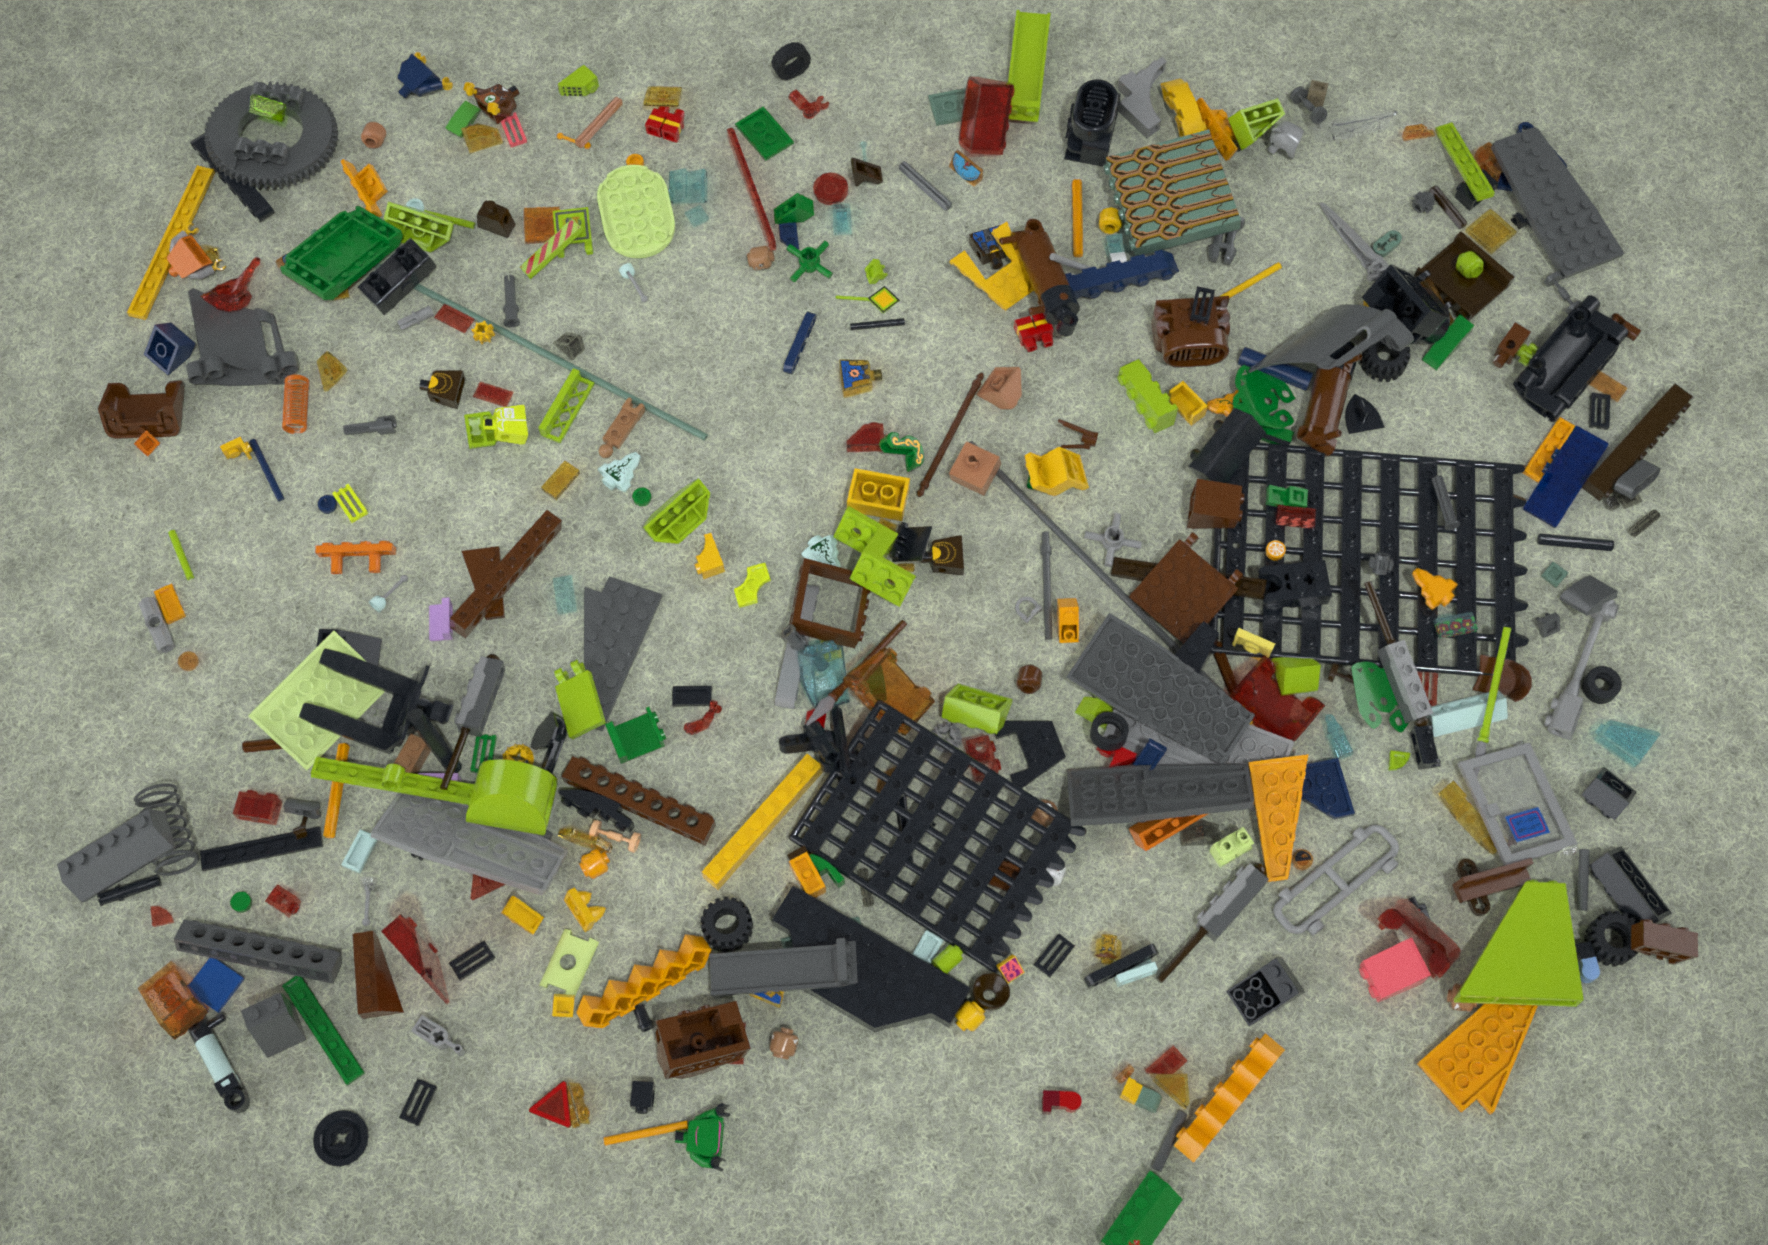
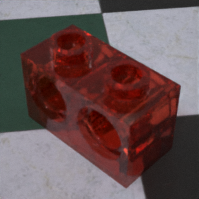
M988 735L965 740L966 753L982 764L991 766V769L999 774L1001 764L999 759H995L993 753L996 752L994 741H990ZM981 746L984 747L986 751L978 752L976 748ZM971 766L975 783L983 781L986 775Z

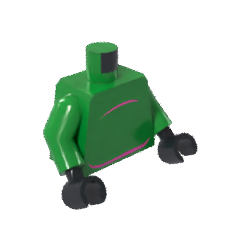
M720 1103L717 1107L708 1109L695 1116L693 1120L689 1121L688 1131L676 1130L675 1143L687 1144L686 1152L690 1154V1159L702 1168L716 1169L720 1172L724 1170L719 1167L720 1162H726L725 1159L721 1158L725 1121L724 1118L720 1117H730V1113L724 1112L725 1108L730 1106L729 1104Z

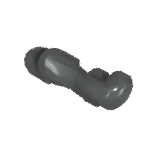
M1240 216V229L1227 232L1226 243L1222 242L1223 234L1214 236V242L1209 245L1210 262L1217 263L1219 252H1225L1223 264L1230 265L1237 253L1234 247L1236 234L1245 225L1243 217Z

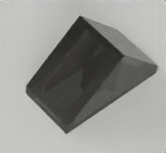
M565 332L553 342L571 361L585 350L580 334Z
M1205 820L1196 821L1179 831L1181 846L1213 845L1221 840L1219 824Z

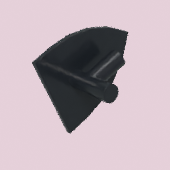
M1354 394L1348 402L1345 411L1348 433L1353 434L1385 428L1376 408L1365 398Z

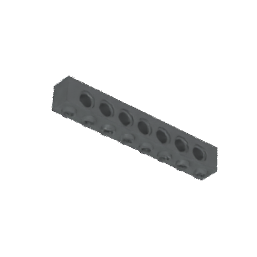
M184 919L174 937L177 951L334 984L342 965L340 952L333 949L327 950L314 945H304L295 941L280 940L276 937L261 936L253 932L247 933L234 928H223L215 924H204L196 920Z

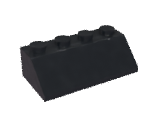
M1622 846L1607 852L1589 865L1593 876L1601 881L1605 892L1616 901L1618 909L1622 913H1627L1629 919L1633 917L1635 924L1640 923V920L1644 919L1652 920L1656 924L1672 914Z

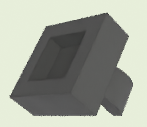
M1556 612L1552 614L1545 613V617L1541 619L1536 617L1539 633L1543 638L1560 631V616Z

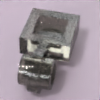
M1616 491L1615 496H1610L1604 501L1606 503L1604 506L1606 509L1609 508L1610 511L1619 508L1620 504L1623 509H1627L1641 503L1642 499L1639 494L1630 499Z

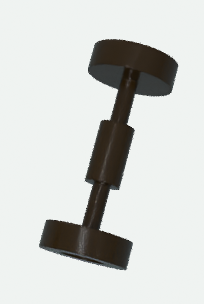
M1333 662L1327 681L1333 682L1336 675L1354 684L1353 675L1337 672L1339 664Z

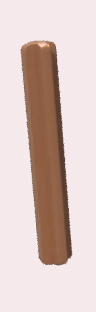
M614 97L575 139V145L583 148L623 104L622 99Z

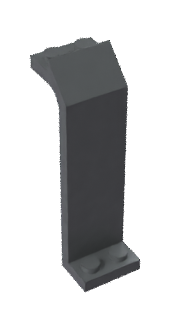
M845 938L836 939L837 944L709 954L711 974L710 995L714 999H724V996L839 988L858 983L856 941L847 942Z

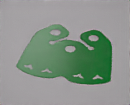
M1241 366L1235 377V385L1239 392L1233 398V409L1237 408L1252 415L1261 426L1282 429L1292 425L1294 419L1285 409L1279 410L1273 416L1269 414L1278 409L1279 399L1271 389L1276 390L1277 395L1284 403H1290L1296 399L1289 386L1271 375L1258 370L1250 373L1249 369L1251 367ZM1287 391L1289 397H1284L1282 392ZM1265 398H1270L1272 404H1267ZM1285 415L1288 420L1284 422L1280 419V416Z
M1359 662L1351 667L1357 705L1363 719L1372 729H1375L1381 724L1382 717L1373 706H1370V701L1373 702V705L1380 712L1390 713L1398 704L1384 668L1381 669L1372 662ZM1382 697L1387 699V705L1381 703ZM1400 709L1396 710L1389 718L1391 726L1399 733H1402L1409 724H1405ZM1370 713L1376 716L1374 722L1369 719ZM1397 717L1401 718V725L1396 724L1395 719Z

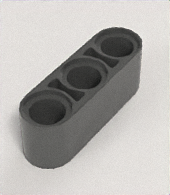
M1642 459L1617 480L1614 490L1633 499L1655 481L1661 469Z

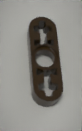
M1462 859L1457 864L1456 871L1459 879L1468 876L1467 871L1462 870L1464 864L1467 867H1471L1469 875L1479 873L1475 862L1471 859ZM1488 896L1478 899L1481 905H1485L1482 911L1480 908H1476L1478 904L1477 899L1468 901L1470 910L1474 915L1481 917L1489 912L1491 905Z

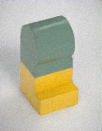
M1130 1077L1120 1095L1121 1099L1153 1113H1156L1163 1098L1156 1091L1144 1087Z

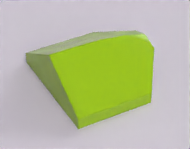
M489 411L464 415L469 449L494 446L497 443L494 437V430L483 429V419H492L493 417Z

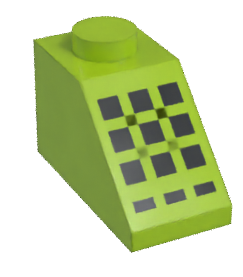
M584 64L557 84L561 96H587L590 93H594L599 87L597 76Z

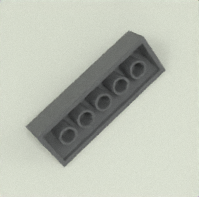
M147 809L58 863L57 866L62 883L81 902H86L98 893L105 891L175 849L165 811Z

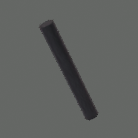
M904 318L850 323V328L852 331L905 325Z

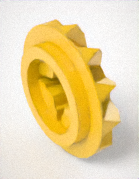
M514 744L511 747H507L503 754L502 760L515 761L512 757H517L520 754L521 758L528 760L529 764L533 765L534 762L533 752L524 744Z

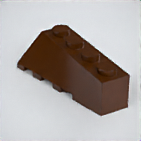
M374 931L352 934L358 1015L362 1019L404 1013L378 936Z

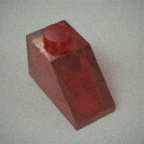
M871 422L864 424L847 440V452L882 451L879 443L884 437L883 423Z

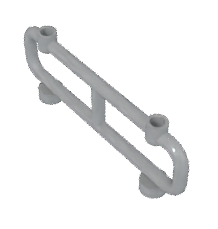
M1370 825L1365 829L1359 827L1353 832L1354 838L1294 888L1289 890L1286 887L1278 894L1280 899L1275 903L1273 909L1274 916L1278 922L1290 933L1301 934L1308 930L1312 936H1315L1325 927L1320 920L1323 916L1380 869L1388 875L1399 865L1394 859L1399 851V845L1395 837L1381 825ZM1377 832L1381 834L1391 845L1390 851L1347 885L1332 869V866L1356 846L1364 842L1372 833ZM1326 873L1342 891L1301 925L1294 926L1282 914V908L1322 874Z

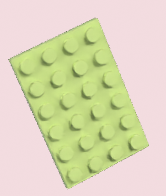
M332 631L248 715L305 770H308L314 764L315 758L321 757L341 736L316 727L299 718L304 703L325 707L358 719L385 692L339 674L319 663L322 651L325 648L365 661L335 631Z

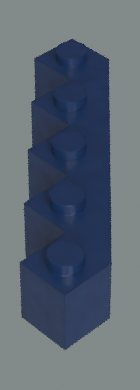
M1158 250L1154 252L1155 255L1145 257V254L1130 257V261L1121 263L1118 260L1106 263V267L1097 269L1094 266L1082 269V273L1072 275L1070 272L1065 275L1077 299L1081 296L1095 299L1105 290L1119 293L1129 284L1140 287L1145 286L1155 277L1164 281L1169 280L1179 272L1172 253Z

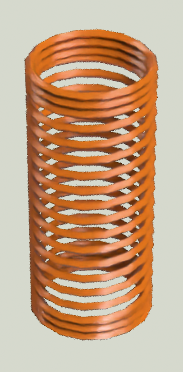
M294 374L285 378L282 419L283 430L291 434L295 432L303 433L307 430L309 396L308 378ZM290 380H302V381H305L306 383L301 382V381H291V382H288V381H290ZM287 425H290V426H304V427H301V428H293V427H289V426H287Z

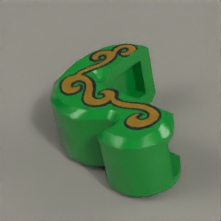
M891 432L883 437L879 443L881 450L884 453L906 455L907 472L914 471L924 462V450L917 438L906 435L899 439V433Z

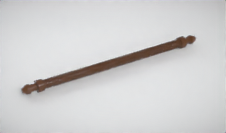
M983 373L977 374L976 380H973L964 402L923 481L919 485L918 497L923 496L925 489H928L937 467L977 390L981 386V380L984 378Z

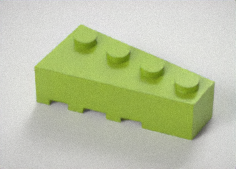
M1140 359L1120 367L1117 376L1121 386L1124 385L1127 389L1128 398L1136 403L1137 412L1140 415L1143 414L1148 429H1152L1156 434L1174 425L1178 407L1176 404H1170V397L1167 393L1162 394L1160 384L1157 381H1152L1151 373Z

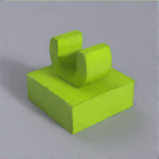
M872 259L864 269L869 284H876L879 279L883 280L888 275L883 272L885 265H882L879 259Z

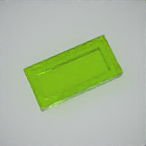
M255 94L250 96V113L281 123L285 121L286 104Z

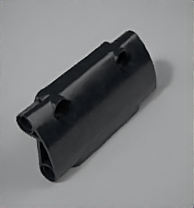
M1588 295L1577 308L1571 311L1513 382L1516 391L1527 405L1544 418L1547 417L1550 422H1555L1566 408L1569 409L1615 355L1619 345L1628 335V330L1623 325L1599 312L1600 301L1595 296Z

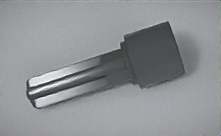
M394 415L380 416L376 421L344 425L343 432L345 435L378 432L380 435L394 434L396 430L393 428L397 427V422Z

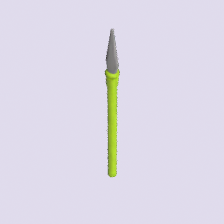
M1503 627L1482 728L1479 732L1480 737L1477 738L1478 744L1475 758L1485 755L1486 744L1489 742L1490 724L1511 628ZM1480 767L1474 768V773L1476 777L1478 775Z

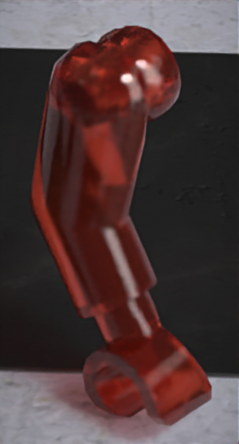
M712 700L710 709L703 718L692 723H686L684 731L689 735H694L708 729L714 719V714L722 711V707L717 705L718 701Z

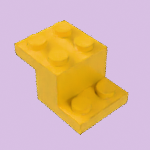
M1057 447L1042 456L1031 452L1024 455L1025 465L1030 475V484L1033 489L1057 496L1072 487L1079 490L1089 488L1079 454Z

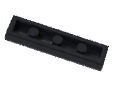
M422 709L412 710L406 715V718L411 722V725L444 769L447 770L453 751ZM458 760L454 773H458L462 768L460 760Z

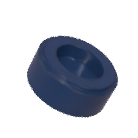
M324 495L318 500L317 505L322 513L330 514L336 510L337 501L331 495Z

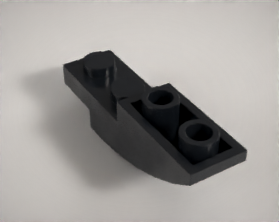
M560 790L558 793L562 799V804L568 808H571V806L578 809L577 813L584 818L589 816L594 819L596 814L599 813V818L605 822L612 821L615 823L614 827L621 832L626 830L631 833L635 827L633 821L621 814L623 811L621 804L610 798L583 790Z

